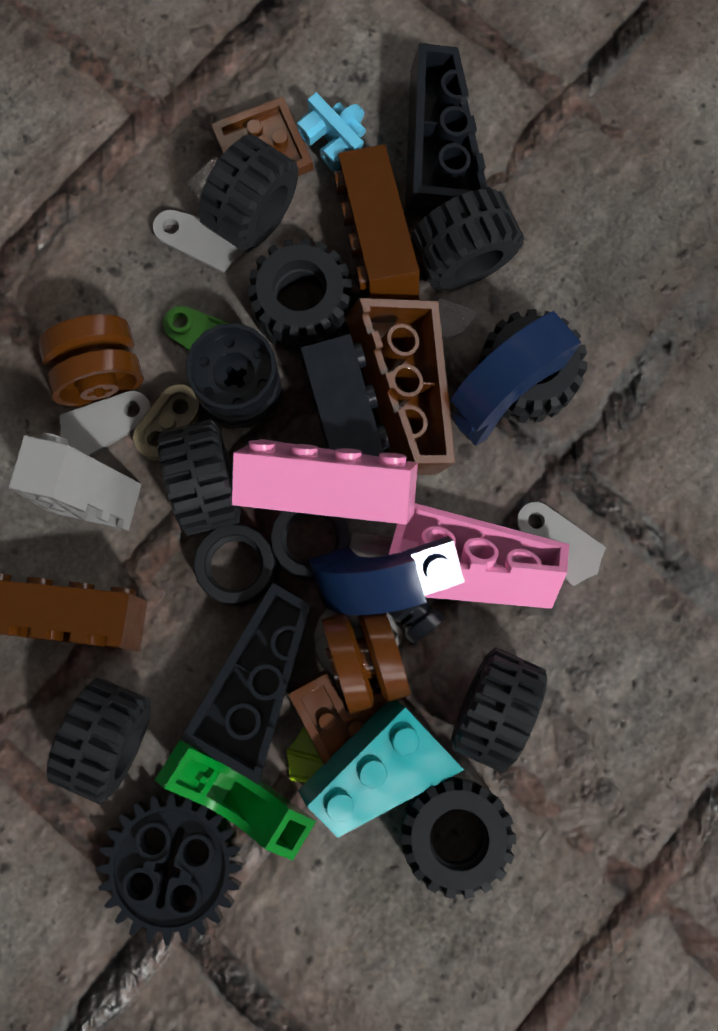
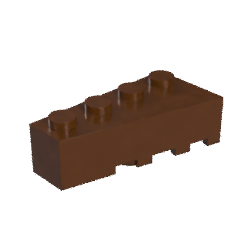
M382 144L338 153L340 170L333 171L337 196L344 195L345 201L340 202L344 226L351 225L352 233H348V240L352 258H358L359 265L356 266V275L360 291L364 290L366 298L419 300V268L386 145Z
M359 298L346 314L345 320L353 344L360 342L363 348L367 367H363L362 371L366 383H372L378 402V407L375 409L380 424H383L390 446L389 451L390 453L406 455V461L418 462L417 475H437L455 464L438 301Z
M0 573V635L140 652L148 602L136 596L137 590L122 587H111L110 591L94 590L95 585L80 582H69L68 587L54 586L53 580L39 577H27L26 583L11 581L12 575Z

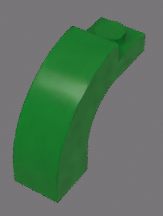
M179 740L155 778V781L164 789L213 810L243 830L265 850L292 861L316 823L312 817L263 782L260 781L259 784H256Z

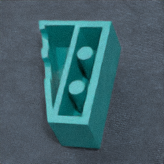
M393 700L382 706L298 792L305 805L339 838L460 773L464 769L397 700Z

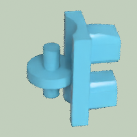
M316 92L308 99L309 111L296 123V126L307 145L311 146L322 136L329 141L320 149V155L324 163L332 171H336L340 168L338 153L361 149L364 145V141L361 139L366 132V129L361 125L364 110L358 104H352L345 108L340 102L332 109Z

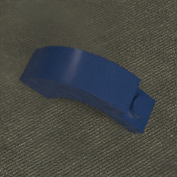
M554 311L530 323L496 348L470 373L451 398L455 408L450 416L455 421L457 428L475 446L488 439L500 418L520 396L541 380L564 368L581 344V341Z
M449 536L386 556H358L348 546L309 559L322 603L329 610L341 614L371 615L407 609L427 603L426 595L464 583L455 544Z

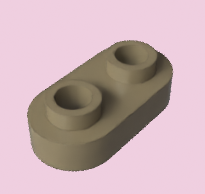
M182 384L168 387L138 423L133 433V442L137 450L145 458L154 461L159 460L158 446L153 447L150 444L154 436L159 435L162 431L194 424L201 416L202 406L192 388ZM179 404H188V410L184 414L175 413V409Z

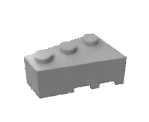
M42 433L41 438L38 439L24 435L9 485L11 490L49 513L129 531L141 483L69 446V440L61 436Z

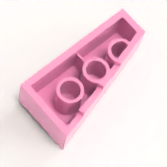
M264 439L249 441L248 446L233 453L232 505L407 525L414 515L418 462L406 461V455L398 453H380L378 457L364 455L362 451L356 449L342 448L331 450L307 444H291Z
M415 503L414 515L407 525L397 524L389 555L447 536L454 541L464 583L426 595L425 597L552 609L567 574L569 544L417 503Z

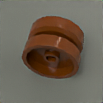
M105 314L80 316L62 321L48 328L40 336L38 346L43 364L50 370L47 381L51 397L57 404L87 406L128 391H135L142 385L144 376L139 359L136 354L131 353L135 343L126 319L116 315Z
M340 613L321 619L329 647L325 648L337 688L342 687L350 714L372 707L374 697L369 678L376 677L381 694L388 702L411 694L399 649L386 613L357 615L363 636L355 638L351 622L345 614Z

